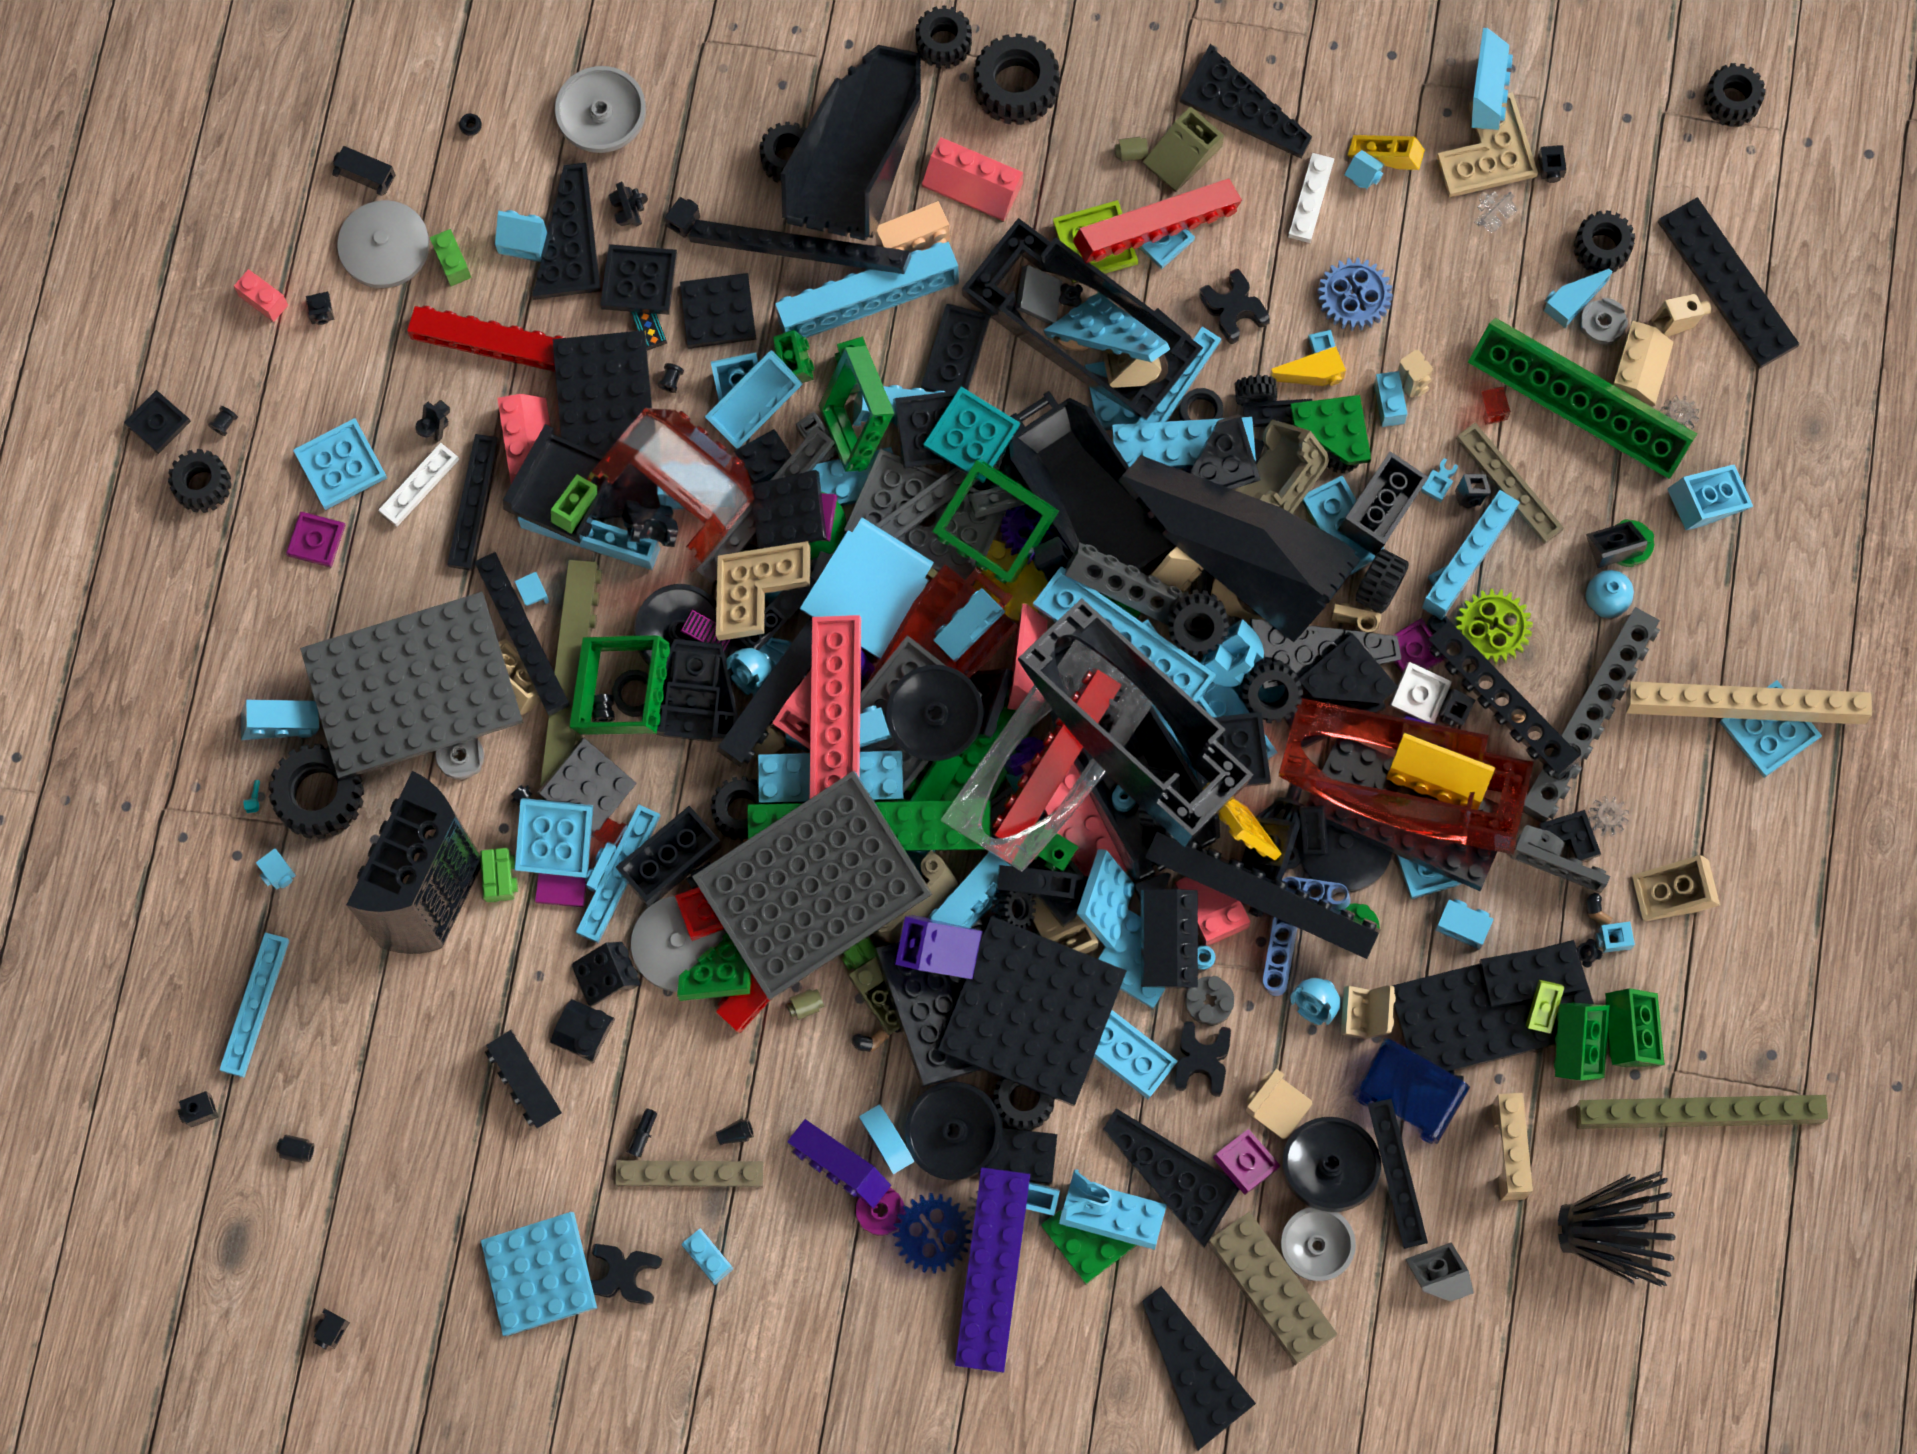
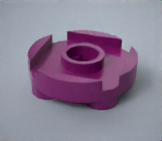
M891 1187L874 1209L860 1198L858 1199L856 1216L865 1231L873 1235L884 1236L899 1229L905 1217V1205L900 1195ZM879 1204H883V1207L888 1209V1212L884 1213L883 1217H878V1214L873 1212L874 1209L878 1208Z

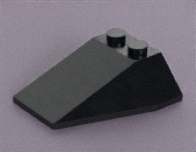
M674 639L666 662L667 676L663 684L664 697L660 705V723L657 727L656 735L706 742H721L738 719L722 644Z

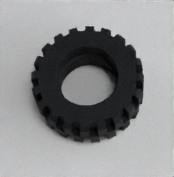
M1016 33V37H1010L1007 34L1002 36V40L995 38L990 41V47L986 45L981 50V55H978L975 61L973 80L974 93H976L978 104L982 105V110L986 114L991 112L993 119L997 121L1000 118L1004 119L1005 124L1011 125V121L1017 122V125H1022L1026 120H1029L1030 123L1036 121L1038 115L1043 117L1047 113V109L1053 107L1055 98L1058 97L1060 75L1058 61L1054 58L1053 51L1049 48L1046 50V44L1041 40L1036 42L1033 36L1028 35L1025 38L1022 37V34ZM1021 66L1031 70L1037 76L1038 81L1029 90L1015 93L1001 88L996 83L995 78L1002 70L1008 67Z
M314 744V748H310L308 745L301 746V751L296 752L294 749L290 751L288 759L281 758L278 762L280 768L278 770L273 769L271 776L274 780L269 782L268 789L271 792L269 800L273 805V810L286 827H289L297 835L302 834L305 838L312 839L313 836H316L318 839H325L326 834L330 833L333 837L339 834L337 830L341 827L346 830L351 826L348 821L351 818L356 820L359 815L357 809L362 808L364 802L361 798L364 795V787L361 784L362 778L360 774L339 781L329 746L324 748L322 744ZM315 773L331 774L338 783L337 793L332 802L326 807L315 811H308L299 807L295 797L300 783L306 777Z

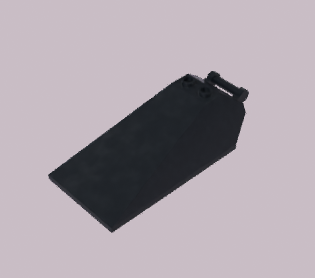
M1047 391L1043 394L1044 397L1017 414L1015 412L1010 416L1021 423L1018 428L1019 431L1014 434L1009 442L1010 459L1033 494L1059 510L1052 523L1072 553L1080 542L1084 545H1091L1098 552L1104 555H1112L1119 562L1127 566L1132 565L1140 570L1176 546L1162 534L1166 529L1156 516L1153 519L1147 516L1150 509L1143 500L1139 498L1135 501L1120 483L1119 479L1130 467L1090 407L1070 397L1058 405L1050 391ZM1048 404L1052 407L1050 411L1027 426L1023 424L1024 420ZM1097 565L1089 566L1091 569H1099ZM1117 575L1111 576L1112 579H1120Z

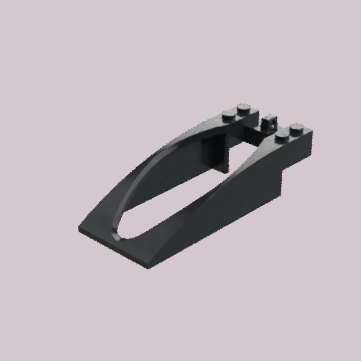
M1019 218L962 288V296L984 313L990 314L992 319L1083 383L1144 420L1150 417L1203 349L1200 344L1089 262L1085 263L1079 254L1055 237L1050 242ZM1020 256H1022L1041 271L1074 280L1097 291L1168 343L1170 350L1163 354L1168 365L1166 377L1158 383L1147 384L1146 386L1112 388L1107 377L1090 372L1031 328L1015 307L1014 291L1008 295L998 288L997 285Z
M1083 598L1019 656L1018 661L1029 678L1079 743L1105 772L1182 846L1185 847L1247 785L1254 775L1218 742L1226 729ZM1063 636L1071 637L1092 649L1125 675L1155 705L1178 738L1193 768L1210 782L1191 803H1188L1172 788L1180 776L1179 774H1173L1163 784L1067 696L1055 660L1054 649L1057 639Z

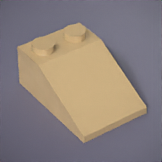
M1701 855L1632 875L1643 921L1695 913L1720 906L1709 860Z

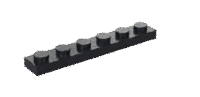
M475 434L447 563L450 568L472 571L499 443L498 437Z
M1392 1098L1368 1103L1403 1247L1406 1249L1427 1244L1428 1240Z

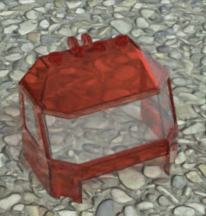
M645 408L593 469L586 480L591 482L595 476L601 478L604 475L608 477L606 481L612 485L630 463L660 487L663 493L668 497H672L704 525L686 545L689 550L692 551L694 548L697 552L694 556L697 560L689 569L693 573L705 561L754 500L748 471L741 459L736 456L731 457L726 452L727 449L723 444L718 441L713 442L708 437V432L700 426L695 427L690 422V417L684 412L680 411L678 413L673 409Z

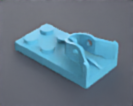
M1078 1169L1073 1171L1059 1224L1155 1250L1167 1204L1108 1189L1096 1182H1090L1078 1172Z

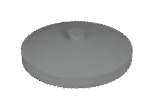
M595 66L577 72L563 84L557 95L555 115L560 131L571 144L588 152L605 153L626 146L639 134L646 118V102L641 87L629 74L614 67Z
M389 200L370 202L351 213L340 229L337 242L340 260L348 274L361 284L373 288H391L412 279L425 264L430 246L429 235L421 217L410 207Z
M675 896L667 897L652 904L638 918L631 937L632 956L638 970L650 983L661 989L677 992L679 975L686 969L689 971L698 963L697 959L710 947H716L723 940L722 936L726 934V930L723 929L692 941Z

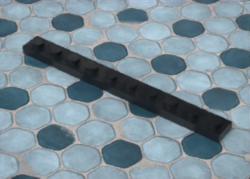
M697 219L688 236L691 243L905 274L911 260V253L907 250Z

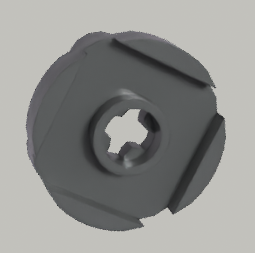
M1207 976L1198 979V987L1189 988L1187 992V1011L1199 1023L1211 1026L1218 1025L1224 1022L1233 1010V991L1218 976ZM1207 995L1214 996L1217 999L1214 1001L1215 1006L1211 1007L1210 1004H1204Z

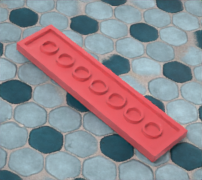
M860 615L812 617L810 799L852 771H855L859 777Z

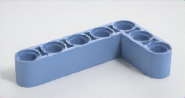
M1286 877L1283 879V881L1288 883L1287 887L1296 886L1309 893L1313 889L1321 890V894L1313 899L1319 901V898L1327 900L1333 904L1332 908L1337 910L1346 909L1351 902L1347 887L1343 884L1299 877ZM1342 892L1345 894L1343 900H1333V896L1336 893ZM1275 917L1273 918L1263 984L1270 995L1280 996L1286 991L1297 927ZM1281 932H1288L1289 937L1286 940L1280 941L1277 939ZM1277 955L1285 956V960L1281 964H1275L1273 960ZM1274 978L1281 980L1280 985L1276 988L1269 986L1270 981Z

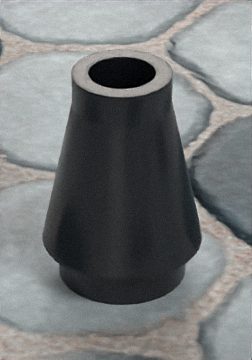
M740 1118L727 1127L716 1131V1136L719 1144L723 1145L748 1142L749 1138L754 1137V1132L750 1120Z

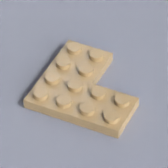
M1513 92L1508 93L1507 103L1502 104V107H1506L1505 121H1500L1499 130L1475 128L1479 144L1437 154L1449 198L1537 177L1538 171ZM1469 102L1468 108L1472 117L1473 102Z
M808 541L718 556L716 637L719 641L764 634L765 593L810 586V545Z

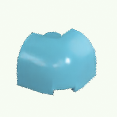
M1243 619L1227 628L1228 634L1227 637H1223L1224 642L1222 645L1217 644L1215 651H1212L1210 648L1208 649V654L1203 655L1201 664L1216 674L1215 679L1212 681L1215 684L1224 687H1234L1241 684L1244 674L1248 673L1254 664L1264 657V649L1259 636Z

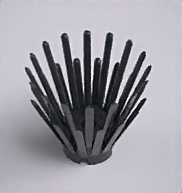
M1663 1171L1652 1173L1638 1180H1635L1636 1177L1629 1178L1631 1174H1628L1573 1204L1561 1205L1558 1226H1562V1234H1558L1562 1252L1576 1254L1632 1284H1635L1634 1281L1625 1275L1635 1279L1641 1278L1662 1287L1661 1285L1667 1286L1665 1281L1640 1269L1671 1277L1669 1271L1652 1266V1262L1649 1259L1627 1253L1673 1261L1675 1259L1673 1255L1646 1250L1645 1246H1649L1648 1240L1673 1241L1676 1236L1672 1233L1620 1230H1643L1648 1221L1672 1219L1675 1217V1213L1659 1212L1614 1217L1606 1216L1641 1210L1644 1204L1671 1198L1672 1193L1666 1192L1605 1205L1665 1184L1668 1178L1654 1182L1651 1180L1662 1175Z

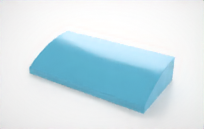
M771 350L705 418L738 449L803 384Z

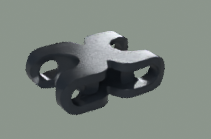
M1237 268L1229 272V283L1232 287L1229 293L1219 294L1210 285L1199 288V297L1208 313L1213 316H1220L1219 329L1230 344L1239 341L1240 331L1236 323L1240 319H1251L1260 328L1270 324L1269 314L1260 299L1255 296L1248 297L1250 284Z
M625 501L622 520L624 527L627 528L626 535L629 542L640 543V539L650 538L659 541L663 546L675 547L678 525L676 520L673 519L671 506L660 505L658 509H649L641 506L637 501Z
M1185 1021L1180 1050L1187 1057L1181 1058L1177 1065L1176 1091H1184L1189 1077L1194 1073H1202L1210 1080L1211 1095L1215 1097L1222 1095L1226 1069L1219 1061L1224 1060L1229 1052L1231 1029L1229 1027H1221L1217 1040L1213 1044L1204 1045L1195 1038V1024Z
M603 1244L592 1245V1254L596 1258L603 1259L609 1263V1273L602 1280H591L594 1295L611 1298L621 1290L622 1296L628 1302L643 1305L653 1304L654 1296L649 1291L637 1287L636 1277L643 1269L660 1268L662 1258L654 1254L634 1251L625 1259L624 1253L618 1247Z

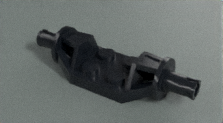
M1290 779L1285 798L1276 797L1272 805L1255 817L1282 854L1276 860H1273L1267 855L1265 857L1261 856L1254 847L1250 849L1246 846L1241 861L1244 863L1243 867L1251 871L1253 868L1259 869L1266 873L1265 877L1273 881L1275 878L1282 880L1300 827L1299 808L1304 805L1299 803V799L1305 783L1297 779ZM1281 809L1286 810L1283 819L1274 818ZM1250 906L1248 911L1250 915L1263 917L1264 912Z

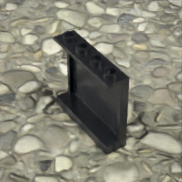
M545 424L503 498V510L580 544L583 537H588L592 529L591 522L594 517H599L604 498L608 499L610 497L614 480H619L623 472L621 457L618 456L613 461L554 435L553 427ZM578 474L597 485V495L572 533H569L551 522V509Z

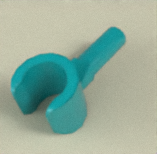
M254 780L251 799L244 800V809L247 813H254L260 809L258 801L259 780Z

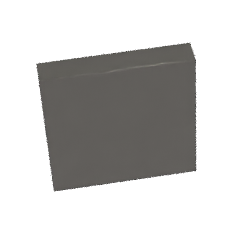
M1029 265L1023 266L1016 309L1052 325L1057 321L1059 298L1061 295L1060 287L1063 281Z

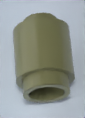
M1140 136L1118 139V144L1114 145L1116 158H1120L1121 162L1140 160L1148 156L1147 139Z
M809 989L789 998L790 1003L786 1004L790 1016H796L797 1020L817 1013L820 1008L824 1007L817 989L813 991Z

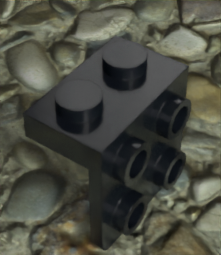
M606 942L572 964L575 976L589 1006L598 1004L619 990L635 989L641 985L637 971L630 961L628 950L623 942Z

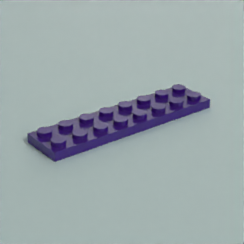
M981 1167L955 1366L1005 1372L1031 1174Z

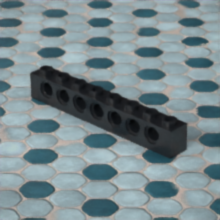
M1450 620L1428 639V650L1436 659L1441 658L1446 663L1444 666L1447 671L1453 676L1456 674L1462 680L1460 682L1461 685L1469 693L1473 691L1478 696L1477 701L1484 709L1489 708L1494 713L1493 717L1499 725H1506L1511 732L1509 734L1517 743L1522 742L1527 747L1526 752L1533 760L1538 759L1544 765L1542 767L1543 770L1551 778L1555 776L1560 780L1580 762L1578 752ZM1456 647L1460 652L1457 655H1450L1447 653V650ZM1467 664H1473L1476 669L1473 672H1466L1463 667ZM1482 681H1489L1492 683V686L1489 689H1483L1479 684ZM1504 697L1509 702L1505 706H1499L1496 704V700ZM1520 714L1525 717V720L1521 723H1516L1512 720V717ZM1533 731H1537L1542 736L1538 740H1532L1528 735ZM1549 748H1554L1558 754L1554 757H1548L1545 751Z

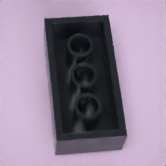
M1390 451L1337 531L1376 556L1386 544L1429 477Z

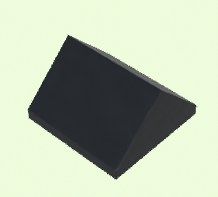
M1631 521L1586 534L1597 568L1641 556L1648 545L1647 540Z

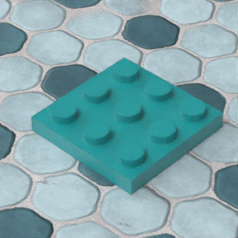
M960 387L927 438L924 447L968 474L976 460H983L994 467L1021 423L965 388ZM979 473L976 479L984 483L986 477Z

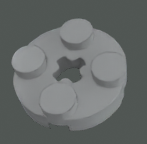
M1609 298L1590 302L1584 308L1581 316V332L1595 343L1606 346L1613 344L1623 336L1628 325V318H1626L1623 306ZM1607 317L1609 325H1601L1598 318L1603 319Z
M474 738L436 750V761L447 777L459 780L467 779L480 772L484 762V749L479 740ZM458 750H462L464 754H467L462 761L454 758V755L458 754Z

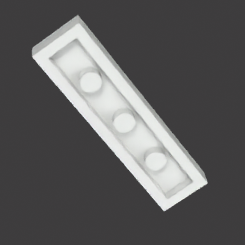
M1312 153L1290 228L1289 238L1311 243L1334 158Z
M440 443L379 509L380 514L398 527L458 462V456Z

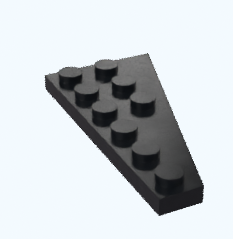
M1160 1286L1145 1298L1142 1304L1194 1439L1197 1451H1199L1256 1403L1165 1289Z

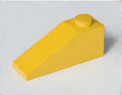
M1353 135L1348 156L1354 158L1357 153L1363 150L1384 163V166L1402 170H1419L1425 149L1415 136Z
M1336 346L1272 368L1270 376L1275 378L1276 382L1314 386L1329 384L1334 386L1342 382L1346 369Z

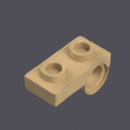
M1341 603L1340 605L1335 604L1331 621L1354 625L1355 631L1376 633L1382 614L1370 608L1362 610L1354 608L1350 604ZM1369 623L1372 629H1364L1361 624Z

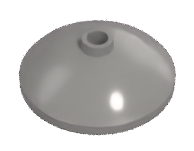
M1312 1207L1303 1209L1291 1217L1282 1233L1281 1250L1286 1263L1293 1272L1307 1280L1328 1281L1336 1278L1348 1268L1355 1254L1356 1241L1352 1227L1338 1212H1326ZM1319 1242L1321 1249L1314 1250L1312 1244Z

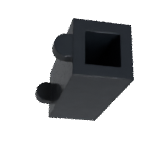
M343 146L341 151L336 153L333 160V176L338 177L341 175L377 190V194L380 196L383 193H387L396 176L391 165L346 146Z

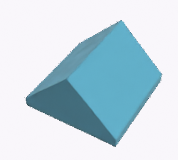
M756 352L711 362L719 402L758 363Z

